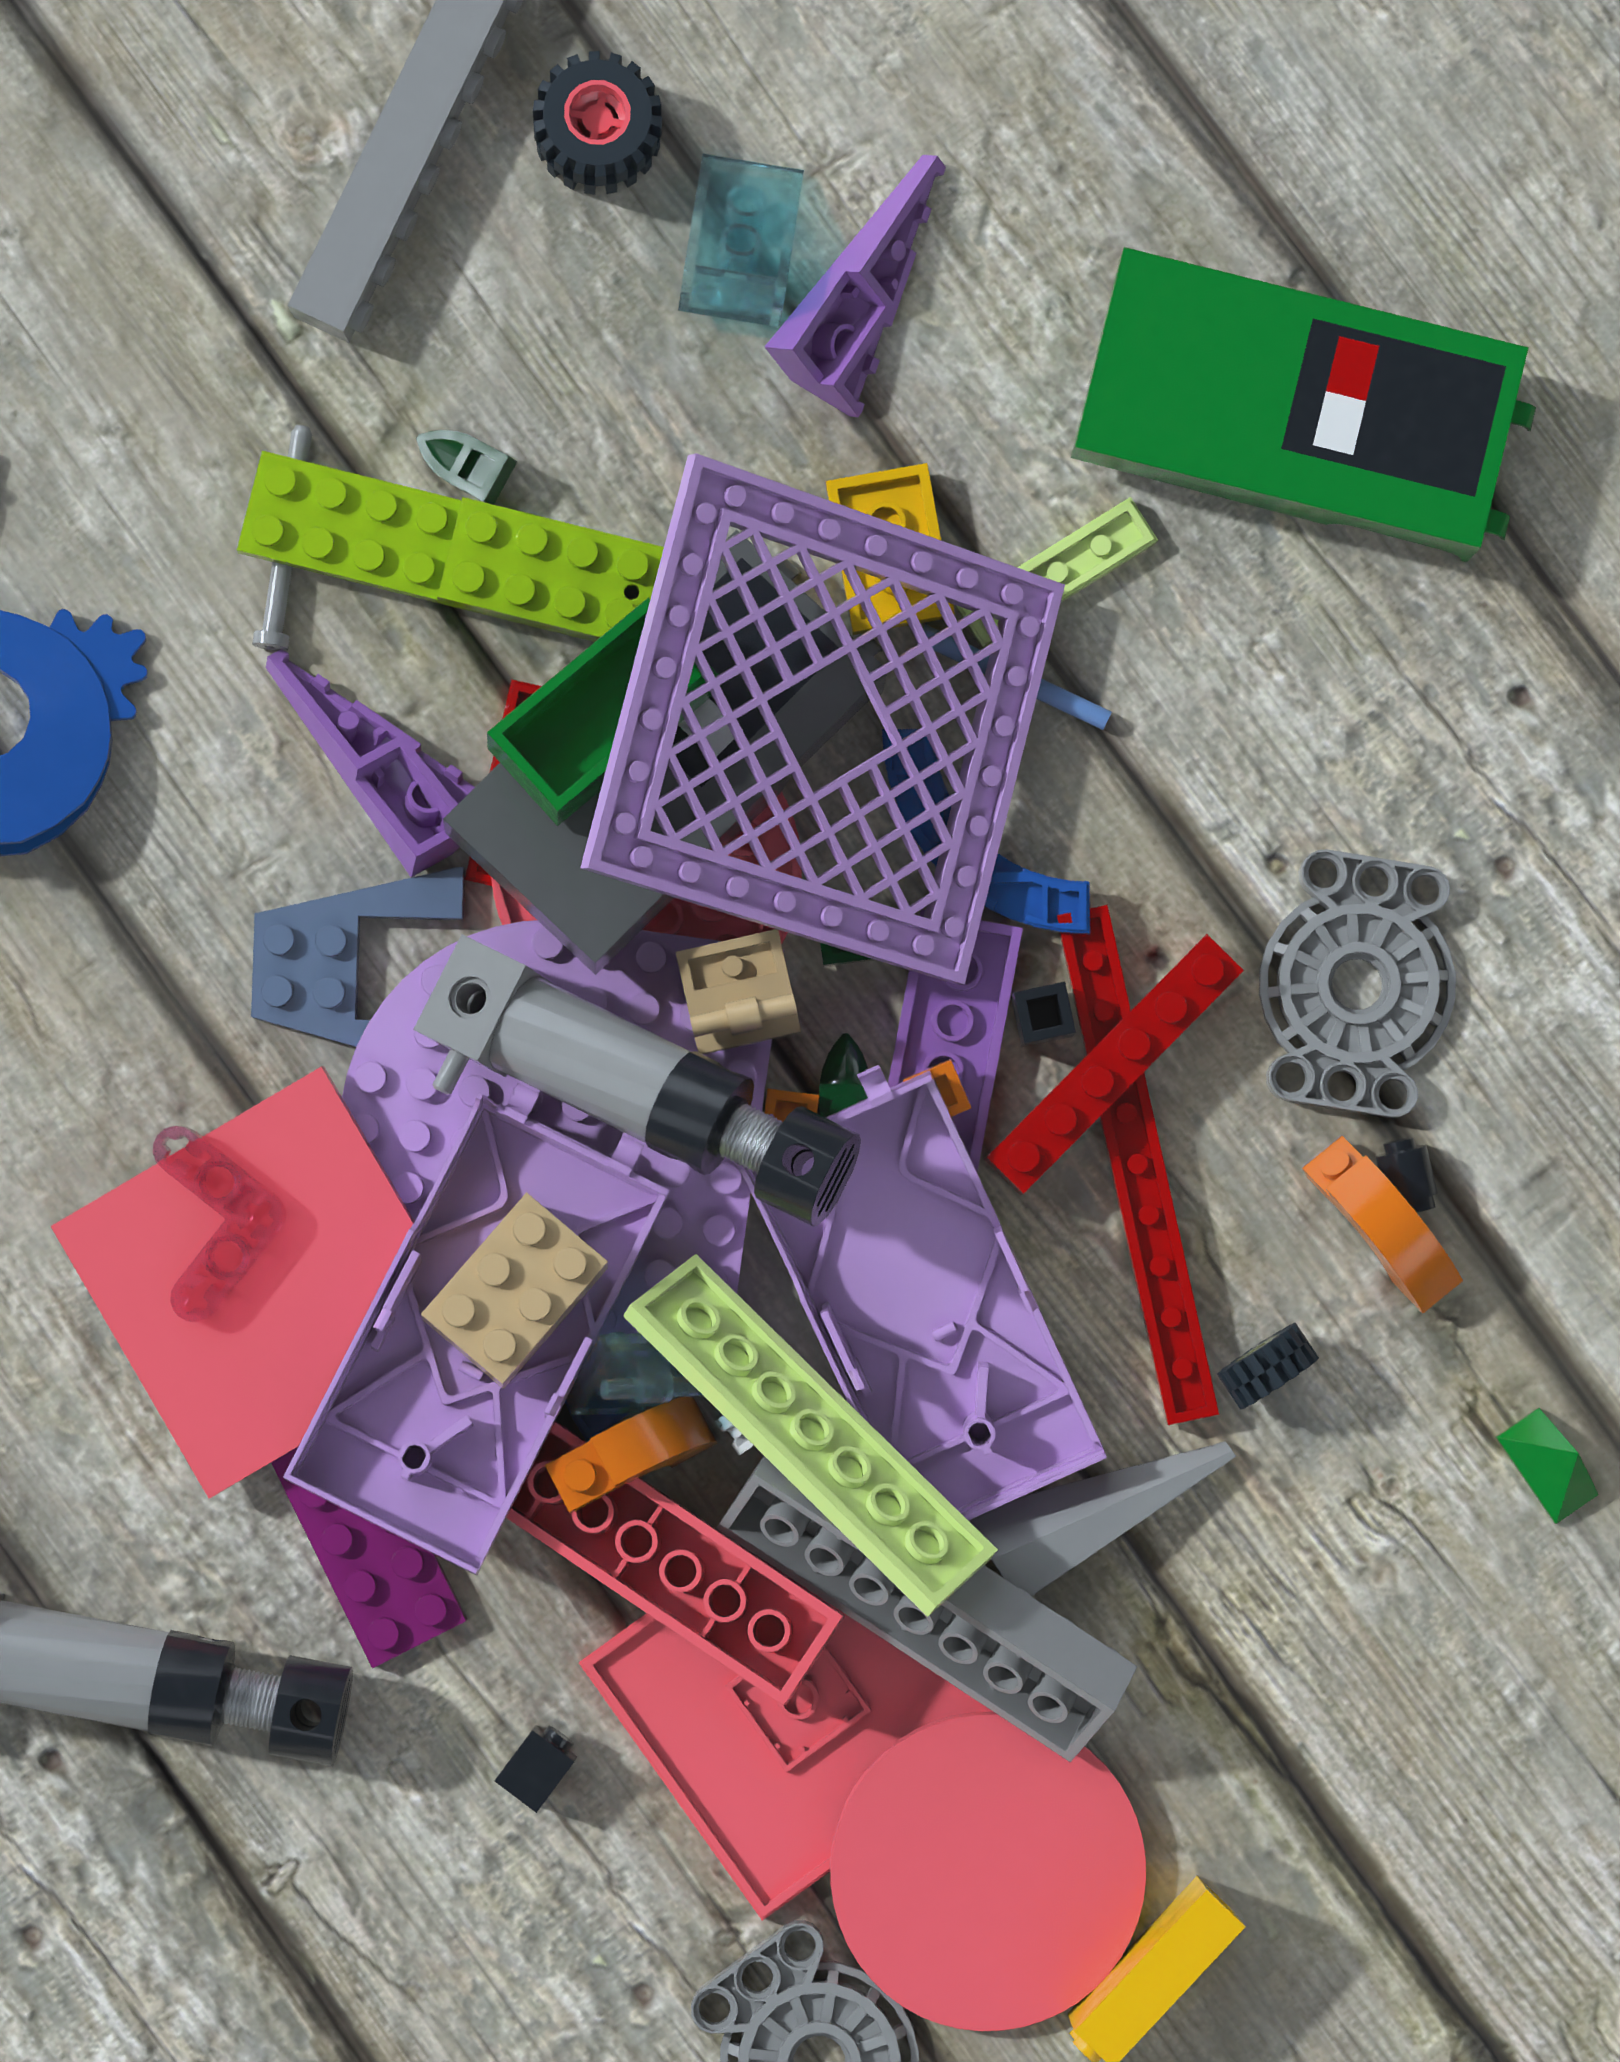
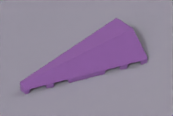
M922 155L765 345V349L792 382L851 417H859L863 411L865 404L860 402L859 398L867 375L876 373L880 361L874 357L883 328L891 327L916 256V252L911 250L912 243L919 224L928 221L932 210L926 206L934 179L937 176H943L946 169L943 162L936 155Z
M283 649L267 656V671L409 876L412 878L451 856L460 846L445 833L443 818L475 788L463 779V772L451 764L446 768L421 750V743L358 700L351 703L330 688V681L317 674L313 677L289 660V653Z

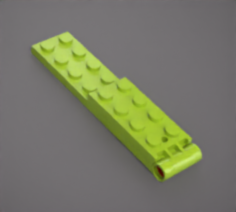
M266 451L261 453L237 546L238 554L592 642L597 641L648 597L651 599L664 549L662 546L465 497L459 500ZM632 589L636 590L639 596L636 599L630 600L626 598L625 593Z

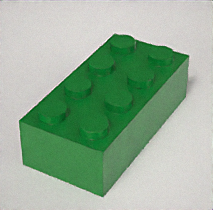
M649 597L487 732L488 750L557 827L601 790L650 603ZM695 661L686 694L706 683ZM710 666L714 676H718V673ZM710 691L689 703L693 712L712 697ZM682 713L680 715L678 724H680L684 720Z

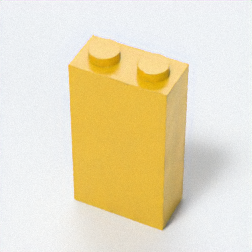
M1198 1876L1190 1882L1130 1946L1109 1975L1068 2013L1073 2030L1069 2033L1074 2038L1073 2043L1091 2062H1099L1101 2059L1105 2062H1120L1246 1927L1238 1915Z

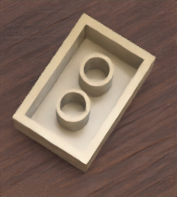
M526 1192L425 1308L421 1316L426 1324L502 1389H505L608 1269V1261Z

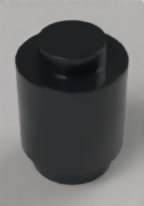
M1414 1137L1384 1143L1385 1153L1375 1156L1378 1168L1417 1213L1435 1208L1433 1195H1436L1438 1192L1427 1145L1416 1146Z

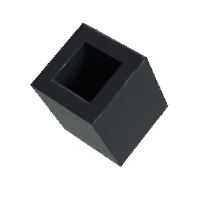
M1065 981L1017 991L1012 994L1011 1001L1021 1047L1073 1037L1076 1033Z
M535 1725L497 1776L495 1782L537 1813L575 1762L577 1756L570 1751L574 1743L550 1725L545 1731Z

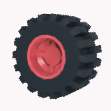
M589 51V60L582 62L578 54L568 57V68L563 70L559 64L550 70V82L542 80L538 88V100H534V140L537 144L538 155L541 161H547V171L554 178L561 174L564 186L572 190L575 189L577 183L584 184L585 194L595 195L596 186H605L606 194L616 193L617 183L624 181L627 188L637 183V173L640 171L646 174L652 167V156L657 157L660 137L662 136V106L659 95H654L655 85L650 77L641 78V67L631 61L627 68L622 66L621 55L611 53L609 61L600 60V51Z

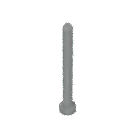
M296 425L292 430L288 457L308 462L312 438L309 427ZM272 562L262 630L254 631L252 645L255 647L274 651L280 649L288 651L290 636L283 634L292 574L291 566Z

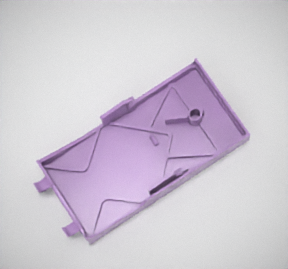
M877 1065L857 1074L868 1098L826 1117L858 1133L861 1138V1144L854 1170L838 1202L819 1225L811 1226L757 1199L754 1194L756 1172H752L751 1169L748 1170L747 1167L744 1168L743 1165L739 1166V1163L736 1166L743 1175L798 1292L800 1302L847 1402L969 1521L1107 1458L931 1071H926L890 1088L880 1066ZM814 1157L807 1160L803 1165L802 1175L810 1171L814 1163Z
M520 1080L506 1106L501 1103L498 1105L483 1093L478 1092L469 1117L412 1227L408 1230L283 1476L287 1481L476 1576L669 1195L668 1189L632 1172L645 1145L644 1142L623 1132L612 1157L609 1158L529 1118L540 1090ZM527 1192L608 1261V1269L505 1389H502L426 1324L422 1319L421 1313Z

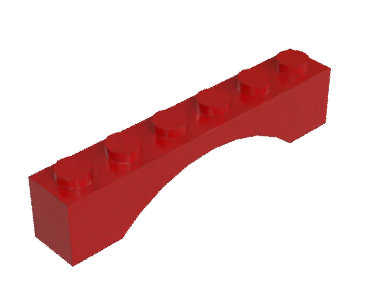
M1206 934L984 1160L1020 1196L1023 1195L1244 970Z

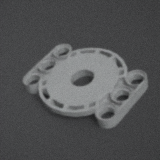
M1328 849L1317 850L1307 856L1301 863L1298 871L1299 882L1302 888L1312 898L1298 905L1280 922L1266 945L1259 968V998L1264 1019L1277 1043L1288 1053L1275 1059L1269 1066L1266 1073V1084L1276 1098L1287 1102L1384 1118H1398L1409 1113L1415 1107L1418 1099V1088L1414 1080L1404 1070L1415 1065L1436 1045L1449 1023L1455 1002L1456 973L1450 949L1438 927L1427 916L1439 910L1447 902L1450 895V884L1446 875L1439 869L1431 866ZM1325 859L1335 866L1337 879L1333 886L1320 888L1311 882L1308 870L1314 861ZM1377 868L1386 874L1388 888L1383 895L1372 897L1362 890L1360 877L1364 870ZM1420 876L1432 878L1439 887L1438 899L1431 905L1418 903L1411 894V885ZM1319 903L1326 911L1316 915L1310 908ZM1300 915L1305 924L1293 935L1288 945L1279 943L1278 941L1287 926ZM1418 920L1425 927V930L1420 932L1412 922ZM1430 938H1433L1441 953L1445 970H1438L1435 954L1428 943ZM1274 953L1281 956L1277 971V986L1268 987V969ZM1349 960H1363L1377 969L1381 977L1382 990L1379 998L1372 1006L1353 1010L1345 1007L1336 999L1332 990V979L1335 970L1342 963ZM1446 981V1000L1440 1015L1435 1011L1439 998V983ZM1270 998H1278L1281 1013L1289 1026L1284 1031H1281L1273 1016ZM1428 1024L1436 1026L1428 1041L1415 1053L1411 1044L1423 1034ZM1296 1036L1305 1046L1296 1049L1288 1040ZM1400 1053L1405 1061L1397 1065L1390 1057ZM1294 1063L1303 1069L1305 1082L1299 1091L1287 1092L1279 1087L1276 1081V1073L1282 1064ZM1337 1071L1349 1073L1356 1082L1355 1094L1347 1101L1334 1099L1328 1091L1327 1083L1329 1077ZM1387 1080L1400 1081L1407 1090L1406 1103L1399 1109H1389L1379 1099V1089Z
M794 1920L785 1924L702 1985L695 1992L691 2003V2016L701 2030L711 2034L724 2033L720 2046V2062H728V2054L738 2057V2062H793V2057L799 2045L804 2040L813 2036H825L833 2039L841 2047L845 2055V2062H901L897 2040L907 2035L911 2051L910 2062H919V2050L913 2025L904 2008L887 1996L862 1969L837 1961L820 1960L824 1951L823 1936L813 1923L806 1920ZM803 1930L813 1936L816 1947L810 1957L804 1960H797L786 1952L785 1941L792 1932ZM762 1962L771 1969L773 1979L766 1989L754 1991L744 1984L742 1973L750 1963ZM816 1970H828L827 1979H813ZM839 1972L857 1977L870 1985L871 1988L867 1993H864L853 1985L838 1981ZM718 1993L728 2000L730 2012L724 2020L710 2022L702 2016L699 2005L701 2000L708 1994ZM880 1995L893 2006L902 2023L892 2026L885 2011L876 2003ZM743 2032L741 2042L730 2041L732 2033Z

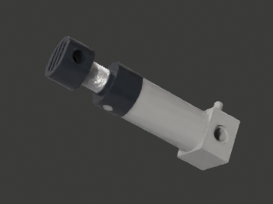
M463 934L460 936L413 1029L443 1047L450 1049L432 1084L434 1089L446 1095L452 1094L470 1059L504 1077L508 1074L646 1143L648 1148L670 1159L688 1164L695 1171L703 1175L713 1172L725 1157L735 1163H739V1166L743 1165L744 1168L747 1167L748 1170L751 1169L752 1172H756L754 1194L757 1199L811 1226L819 1225L832 1211L854 1170L859 1155L861 1138L858 1133L803 1106L796 1107L783 1122L761 1112L760 1109L756 1110V1107L752 1108L751 1103L754 1093L752 1078L726 1069L719 1062L697 1051L690 1052L554 985L528 966ZM814 1157L812 1168L808 1173L802 1175L803 1165L807 1160Z
M0 1592L1 1704L148 1731L150 1735L187 1740L208 1746L214 1745L223 1724L230 1723V1725L244 1726V1728L248 1726L249 1729L253 1727L254 1730L257 1728L258 1730L262 1729L263 1732L265 1730L270 1732V1755L333 1767L340 1748L353 1681L352 1667L289 1655L280 1677L273 1674L269 1675V1673L255 1672L254 1670L251 1672L250 1669L246 1671L245 1668L242 1670L235 1667V1643L232 1641L209 1639L174 1630L165 1632L3 1601L5 1593ZM303 1699H310L320 1707V1722H312L303 1715L301 1711Z

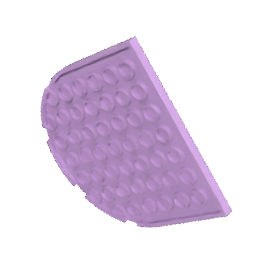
M538 920L500 925L467 936L528 966L554 985L690 1052H698L675 952L721 941L641 930L595 975ZM457 942L446 946L423 961L402 979L384 999L369 1021L356 1046L347 1072L342 1095L343 1100L414 1221L423 1208L469 1117L478 1092L483 1093L498 1105L501 1103L506 1106L519 1081L508 1074L504 1077L469 1059L452 1094L446 1095L433 1088L432 1084L450 1049L443 1047L413 1029ZM772 1039L704 1054L719 1062L726 1069L752 1078L754 1093L751 1106L752 1108L756 1107V1110L760 1109L762 1112ZM540 1091L538 1099L529 1115V1118L609 1158L612 1157L623 1134L622 1131ZM645 1143L632 1172L668 1189L669 1195L593 1346L662 1355L623 1315L631 1303L695 1254L737 1293L751 1191L736 1166L737 1163L725 1157L713 1172L703 1175L684 1162L670 1159L648 1148Z

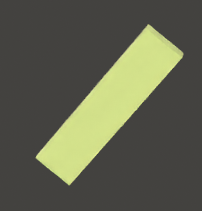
M1130 497L1017 568L1065 584L1061 599L1062 603L1158 542V539ZM956 605V609L962 618L974 612ZM981 618L967 626L981 649L992 643Z

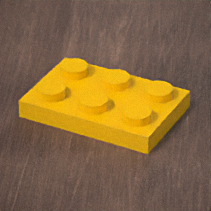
M927 463L826 481L829 501L941 540ZM842 570L846 600L854 597L855 593ZM856 570L865 590L883 580ZM890 586L870 597L882 623L901 612ZM903 587L911 606L928 596ZM935 602L916 613L920 623L943 619ZM860 603L848 610L853 635L863 634L872 629ZM948 603L955 616L953 604ZM905 619L892 628L908 626V623Z

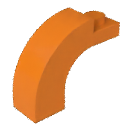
M1343 1136L1302 1168L1307 1178L1345 1216L1380 1260L1392 1282L1422 1313H1425L1463 1282L1446 1251L1408 1201L1366 1155L1363 1157Z
M687 1395L648 1409L591 1437L589 1442L549 1462L545 1467L569 1513H573L641 1476L666 1466L673 1468L718 1443L694 1397Z

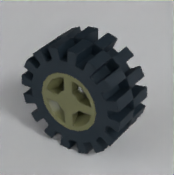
M1295 1322L1236 1358L1231 1364L1218 1372L1217 1375L1241 1410L1285 1385L1286 1382L1309 1368L1319 1357Z

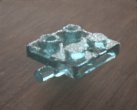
M612 1332L599 1335L566 1399L572 1415L642 1413L660 1404L669 1403L675 1397L703 1395L640 1333Z

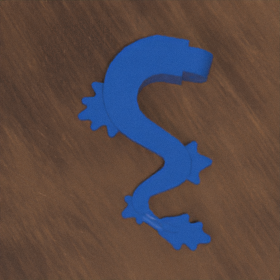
M61 609L57 612L50 627L21 615L0 610V673L20 686L29 700L30 720L24 738L8 753L0 755V856L24 855L61 836L90 808L104 782L110 765L113 742L111 721L132 720L137 714L135 706L122 694V689L127 685L145 680L148 675L144 665L133 662L134 655L146 642L145 632L141 629L116 634L112 631L113 619L108 614H103L98 617L87 631L82 632L78 630L71 612L66 609Z

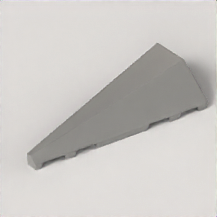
M1226 1441L1200 1449L1171 1455L1159 1460L1028 1494L969 1520V1522L998 1549L991 1560L1002 1577L1016 1587L1025 1590L1032 1597L1235 1458L1236 1455Z

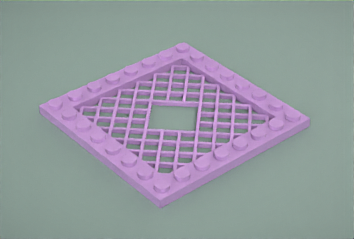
M697 453L688 455L580 868L952 984L965 985L1065 584ZM729 526L743 530L726 540ZM750 537L762 563L741 574L729 548ZM763 538L783 544L789 548L772 557ZM797 553L809 580L789 591L776 565ZM810 554L836 564L819 573ZM722 559L732 580L713 591L719 564ZM843 570L855 596L835 606L823 581ZM856 570L883 580L865 590ZM767 571L779 597L759 608L746 582ZM890 586L901 612L882 623L870 597ZM814 587L826 613L806 624L793 599ZM903 587L928 596L911 606ZM736 588L749 614L728 626L716 599ZM935 602L947 628L927 638L916 613ZM860 603L872 629L852 640L840 615ZM948 603L974 612L957 621ZM784 604L796 630L775 641L763 616ZM707 611H709L719 632L700 642ZM981 618L992 643L973 654L961 629ZM906 619L918 645L898 656L886 631ZM831 621L843 646L822 657L810 632ZM754 622L766 648L745 659L733 633ZM952 635L963 657V661L944 671L932 646ZM877 637L889 662L869 673L857 648ZM801 638L813 664L792 675L780 649ZM724 640L736 665L715 677L702 651ZM923 653L934 678L915 689L903 663ZM847 654L892 746L813 792L767 701ZM771 656L783 681L762 692L750 667ZM989 656L984 676L977 662ZM695 661L706 683L686 694ZM968 668L980 693L960 704L948 679ZM893 670L905 695L885 706L873 681ZM740 673L753 699L732 711L720 684ZM939 685L951 710L931 722L919 697ZM710 691L722 717L701 728L689 703ZM910 703L922 728L902 739L890 714ZM977 705L971 726L965 712ZM758 707L770 732L749 744L737 718ZM682 713L692 735L673 745ZM956 719L967 743L947 754L936 729ZM728 725L740 750L719 762L706 736ZM927 736L938 761L918 772L906 747ZM775 740L787 765L766 777L754 752ZM697 742L709 768L688 780L676 754ZM897 753L909 778L889 790L877 765ZM964 756L960 775L958 776L952 762ZM744 758L757 783L736 795L723 770ZM667 765H669L679 786L659 797ZM943 768L955 793L934 804L923 780ZM868 771L880 796L859 807L848 782ZM792 774L804 798L783 810L771 785ZM714 776L726 802L705 813L693 788ZM914 786L925 811L905 822L894 797ZM838 789L850 814L830 825L818 800ZM762 792L774 816L753 828L741 803ZM684 794L696 820L674 831L662 806ZM884 804L896 829L876 840L864 816ZM952 806L946 826L940 812ZM809 807L820 832L800 843L788 818ZM732 810L743 835L722 846L710 821ZM654 816L664 835L650 831ZM930 819L942 843L922 855L910 831ZM855 822L867 846L846 858L835 833ZM779 825L790 850L770 861L758 836ZM701 827L712 850L681 841L680 839ZM901 837L913 861L893 873L881 848ZM825 840L837 865L817 876L805 851ZM748 843L759 865L728 856V854ZM872 855L883 879L863 891L851 866ZM939 856L933 877L927 863ZM796 858L806 880L776 871L775 869ZM918 870L929 894L909 905L897 881ZM842 873L852 894L826 887L822 884ZM888 887L899 909L868 899ZM926 907L924 917L915 915L916 912Z

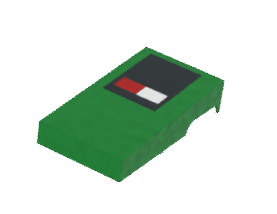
M1124 247L1118 262L1071 458L1324 525L1341 524L1361 528L1443 550L1461 558L1460 561L1467 562L1481 548L1484 533L1496 535L1502 540H1505L1510 516L1490 508L1510 424L1522 426L1530 432L1536 407L1516 400L1529 347Z

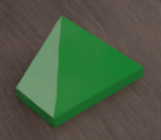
M1540 1408L1535 1409L1495 1437L1554 1524L1559 1523L1599 1495L1579 1453Z

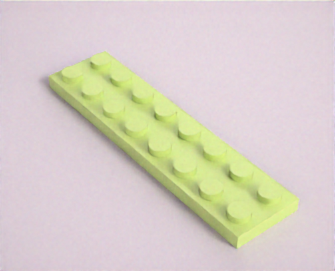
M697 1254L629 1305L623 1317L927 1617L980 1570L998 1551L978 1529Z

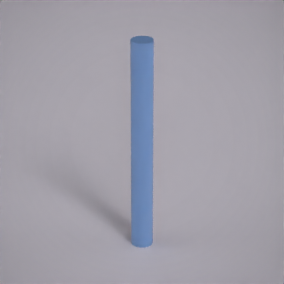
M927 624L923 627L927 638L940 632V630ZM952 636L932 646L934 651L957 662L963 661V657ZM969 645L973 654L980 650L974 646ZM989 656L977 662L984 675ZM1041 679L1036 699L1104 730L1112 711Z

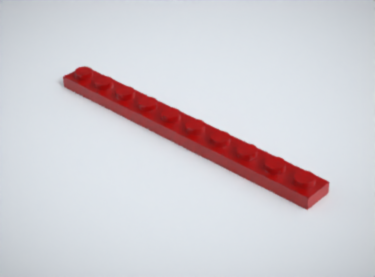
M1108 904L1090 908L1091 935L1059 932L1086 1056L1131 1011ZM1071 912L1057 915L1058 923H1072ZM1143 1073L1100 1116V1122L1167 1425H1173L1219 1415L1146 1077L1145 1073Z

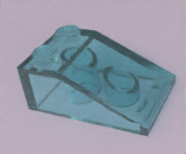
M703 154L678 311L780 327L804 170Z

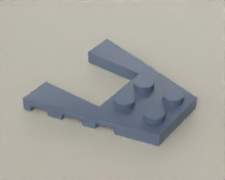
M451 868L255 913L251 1017L356 1047L370 1021L357 1020L360 918L464 921L465 868Z

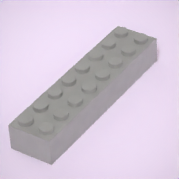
M763 1456L716 1528L1069 1762L1076 1757L1115 1712L1138 1667L1121 1656L1116 1650L1104 1645L1077 1627L1072 1621L1060 1616L1031 1597L1028 1592L1016 1587L985 1565L927 1617L765 1456Z

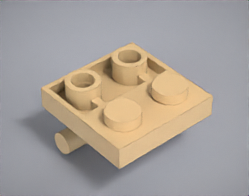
M778 929L675 952L691 1026L699 1053L704 1055L801 1033L796 1003L792 993Z

